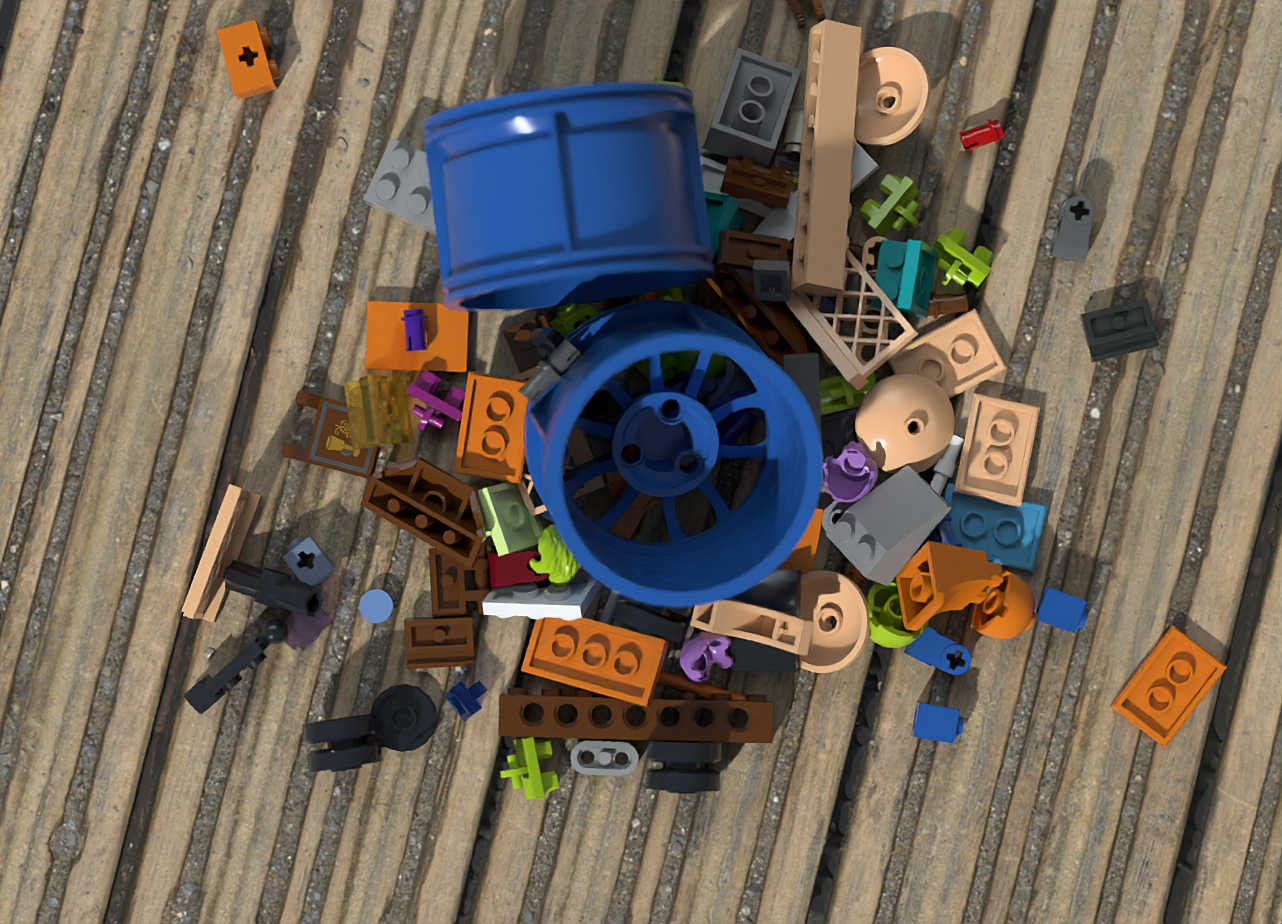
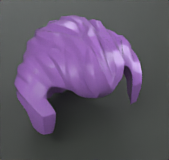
M850 441L848 445L844 446L839 458L834 459L833 456H827L822 466L825 473L824 485L826 490L838 502H854L867 495L874 486L879 474L877 463L870 459L865 450V445L855 441Z
M702 631L692 634L684 642L680 653V666L685 671L690 682L695 684L704 683L710 677V669L713 663L719 664L721 669L733 665L734 660L728 656L726 650L731 645V641L726 635Z

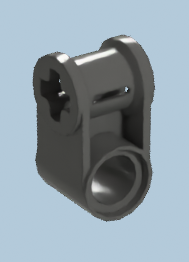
M1077 195L1067 199L1062 204L1057 227L1052 238L1050 256L1081 263L1085 262L1095 214L1094 204L1088 197ZM1079 203L1080 210L1085 211V215L1078 217L1076 220L1075 213L1070 212V208Z

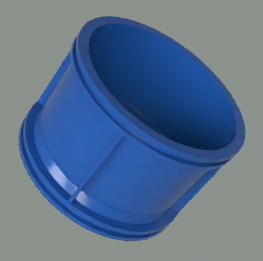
M650 82L567 86L481 100L445 110L426 119L422 124V132L425 136L424 148L429 172L442 280L441 288L442 292L448 294L443 298L444 308L455 311L484 312L565 306L571 302L585 304L670 290L694 284L715 275V266L709 263L713 259V250L711 249L695 122V108L691 105L694 100L693 92L679 85Z
M647 300L621 305L596 315L572 331L565 339L581 355L560 375L562 378L558 384L554 382L535 405L528 400L524 418L523 443L526 463L535 489L546 509L551 514L562 540L579 564L605 586L624 596L653 605L670 607L697 606L724 600L747 590L772 573L789 556L805 533L816 508L822 481V451L817 425L807 402L793 381L733 322L716 312L686 302ZM563 341L554 349V351L563 343ZM682 349L699 350L679 391H676L669 385H664L660 368V353ZM712 352L728 355L736 361L755 386V388L743 389L727 395L707 407H704L696 400ZM646 357L650 392L642 394L633 400L610 377L627 365ZM600 385L607 389L623 408L615 423L578 415L585 402ZM675 399L677 405L672 412H661V406L666 400ZM756 407L764 411L767 433L766 439L763 442L740 444L719 441L715 424L720 420L744 408ZM572 426L610 439L611 452L587 461L562 476L563 453ZM628 444L637 445L636 453L628 458L621 456L624 446ZM684 455H694L695 458L692 464L685 468L679 467V461ZM716 458H762L763 462L760 472L748 495L733 512L730 511L715 487L706 478L712 470ZM619 471L626 482L608 509L597 520H591L573 501L575 493L587 481L606 473ZM697 487L712 503L717 515V523L707 531L689 537L683 533L677 522L675 496L684 494ZM644 493L654 497H661L663 521L670 536V541L654 543L636 541L612 533L610 529L639 494Z

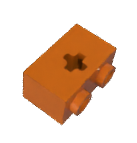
M254 19L216 30L233 91L238 100L277 89L275 80L281 77L276 60H269L266 47L271 46V41L266 26L260 28L258 22ZM252 51L256 58L253 60L254 65L248 66L244 60L247 59L246 53Z

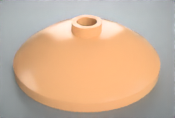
M881 47L870 50L859 58L861 83L857 90L856 104L858 105L859 113L855 122L854 137L856 141L865 145L885 146L905 138L919 125L930 101V80L923 64L911 53L896 47ZM895 100L894 105L889 108V103Z
M912 373L891 375L872 386L858 407L855 421L858 443L865 445L868 456L877 463L878 468L892 474H896L907 465L911 466L917 473L935 465L946 452L955 428L953 407L946 393L932 380ZM915 421L917 428L913 433H909L908 425Z
M818 570L802 575L800 616L803 619L815 622L807 656H799V667L816 673L839 671L855 661L866 645L870 631L867 601L859 587L851 579L840 573ZM833 616L837 620V624L834 628L831 625V619Z

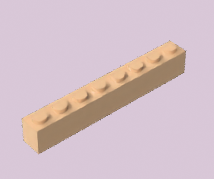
M827 19L811 27L809 35L790 289L826 297L842 291L847 279V271L844 267L845 254L849 248L847 225L852 212L849 197L850 187L854 181V172L852 170V155L856 149L854 128L859 113V108L856 104L857 90L861 83L859 58L863 52L861 27Z

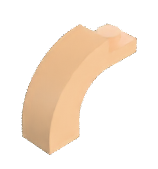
M727 598L710 604L695 606L690 626L711 633L760 642L795 654L807 656L815 622L781 610Z

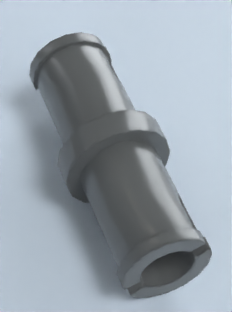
M564 339L563 343L545 362L541 361L537 365L540 368L518 391L535 405L554 382L557 384L562 379L560 375L581 353Z

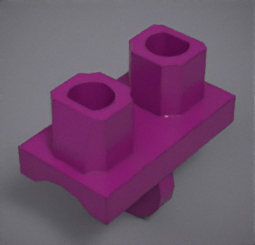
M427 370L417 379L415 385L410 383L405 391L429 405L426 410L415 404L411 413L421 418L418 428L425 431L430 423L441 429L445 420L435 415L437 410L461 423L465 392L452 386L444 401L438 399L433 394L442 379Z

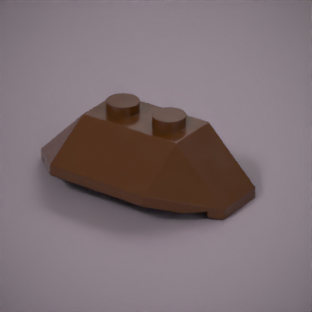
M717 250L712 260V264L715 266V275L700 281L701 307L718 313L741 328L763 350L766 356L784 372L783 355L806 354L808 352L802 323L783 301L755 300L753 271L718 266Z
M418 458L371 476L361 501V506L470 568L475 567L486 540L485 526L476 488L423 458Z

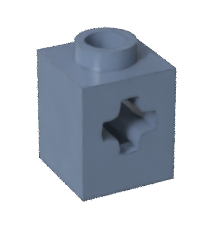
M302 536L296 538L286 546L288 553L282 557L299 580L311 586L318 585L337 570L318 543L310 536L305 540ZM303 553L308 555L315 554L316 557L312 561L314 564L312 569L307 566L301 567L300 564L303 562L301 555Z

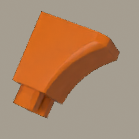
M928 541L896 575L903 625L907 630L917 631L935 614L950 610H962L970 602L980 604L986 598V586L998 587L1003 582L1001 565L988 562L986 552Z

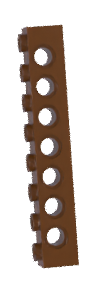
M507 688V694H500L498 736L772 743L773 702L766 701V695L746 694L745 701H732V694L712 693L711 700L698 699V693L678 692L677 699L664 698V692H654L650 708L641 706L646 712V719L639 725L629 723L626 718L627 710L637 704L613 697H596L595 692L588 690H575V696H562V689H541V695H528V688ZM538 703L541 705L544 714L540 721L531 722L526 719L524 709L527 704ZM568 703L576 707L578 716L574 722L565 723L560 720L558 710L561 705ZM603 704L611 709L612 718L609 722L599 724L594 721L592 711L597 705ZM672 706L678 709L680 719L677 724L667 726L662 723L660 713L665 707ZM702 707H707L714 713L713 722L706 727L697 725L694 720L695 712ZM736 708L744 709L748 714L747 723L740 728L731 726L728 721L730 712Z

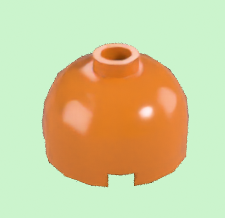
M1002 570L1003 582L998 587L986 586L990 591L985 601H982L980 604L975 603L971 624L972 627L977 629L976 631L996 640H1009L1032 627L1036 619V613L1034 612L1035 597L1028 583L1020 577Z

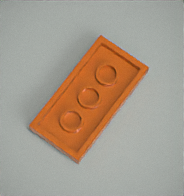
M545 617L535 621L521 671L650 708L669 642L584 617L570 621L563 620L561 617Z

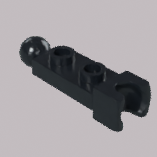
M278 618L267 620L262 627V634L213 678L209 674L202 678L184 694L185 699L202 715L226 694L222 688L228 692L243 679L239 673L245 667L249 666L253 670L267 658L263 652L271 644H281L287 639L289 633L287 624Z

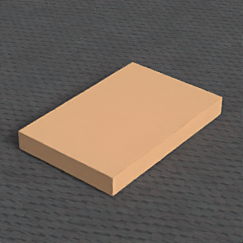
M976 309L908 343L887 360L894 375L912 373L926 377L940 386L949 399L1007 369Z
M974 393L953 493L1020 507L1040 407Z

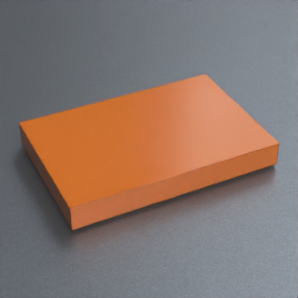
M367 301L365 369L467 373L469 311L446 309L442 303ZM424 309V315L428 317V319H424L427 350L406 351L404 321H401L400 318L404 317L403 310Z
M472 371L468 372L453 473L518 484L522 483L526 460L523 428L528 399L518 390L528 380Z
M1171 625L1110 706L1166 748L1227 666L1175 626Z

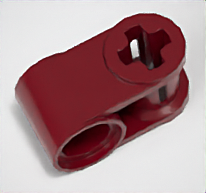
M539 550L515 551L502 556H498L497 552L488 553L491 587L521 585L526 582H537L547 579L550 574L541 573V575H537L533 569H530L529 562L533 558L536 560V556H540L541 560Z

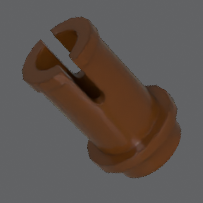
M965 290L938 295L935 292L930 293L927 316H933L936 319L941 314L968 311Z

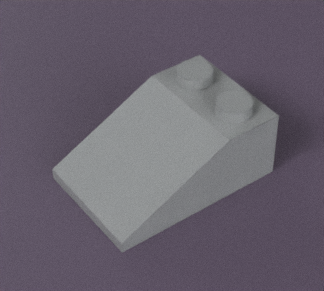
M737 48L702 148L728 158L732 157L743 160V157L753 160L752 163L768 167L801 70Z
M907 465L848 508L826 536L865 578L888 586L949 512L951 507L911 466Z

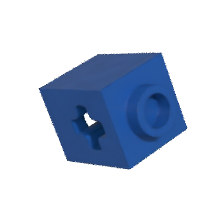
M1044 587L1035 612V620L1069 633H1075L1077 628L1083 629L1087 620L1089 610L1084 609L1087 601L1050 587Z
M917 702L911 736L954 744L955 737L961 738L964 717H959L960 710Z

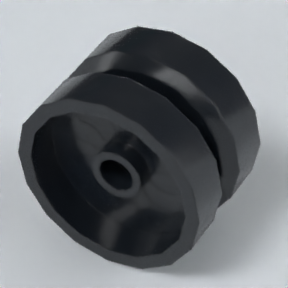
M619 600L612 617L631 624L630 628L656 638L662 636L681 644L687 627L683 622L668 617L669 613L674 611L684 616L692 615L695 606L670 607L641 601L639 605H636L626 600Z
M377 713L302 724L305 742L309 744L327 742V748L312 750L307 754L309 772L331 770V772L362 768V765L384 760L381 743L377 741L359 743V737L374 735L379 730Z
M647 740V758L653 762L668 763L667 767H653L646 771V789L678 794L720 791V772L715 769L699 768L700 764L717 763L721 760V742Z

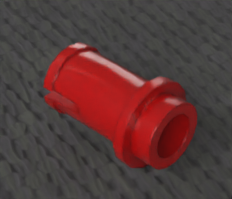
M989 118L986 119L987 123L959 132L966 153L992 142L999 144V140L1004 138V134L998 119L991 121Z

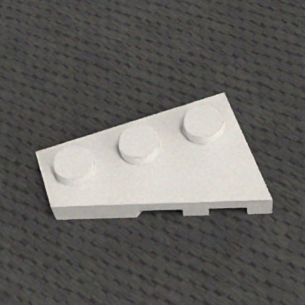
M587 576L588 583L567 584L563 588H555L552 584L539 588L535 583L493 587L492 591L482 602L484 615H496L499 618L528 616L531 619L561 617V619L567 621L582 618L601 588L600 581L593 576Z

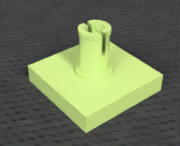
M523 478V480H524V482H525V484H526V487H527V489H528L527 481H526L525 478ZM505 482L478 491L479 501L485 515L483 521L486 537L492 536L498 556L539 544L538 539L542 532H544L538 514L530 516L517 483Z

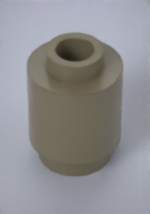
M799 109L796 113L789 115L782 145L785 149L784 156L800 162L804 109Z

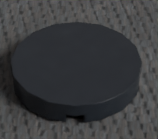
M409 684L391 686L379 694L371 708V713H377L379 730L374 735L388 749L400 752L416 750L426 744L435 733L438 722L437 709L430 695L420 687Z

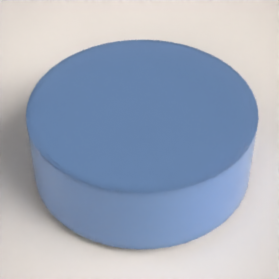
M373 589L362 596L359 610L367 621L382 623L392 615L394 602L387 592Z

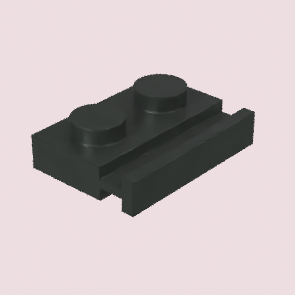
M1147 298L1080 315L1092 363L1159 346Z

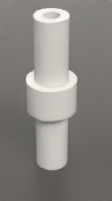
M953 435L942 459L939 458L933 469L936 473L930 486L939 495H941L947 479L952 478L957 467L954 463L964 439Z

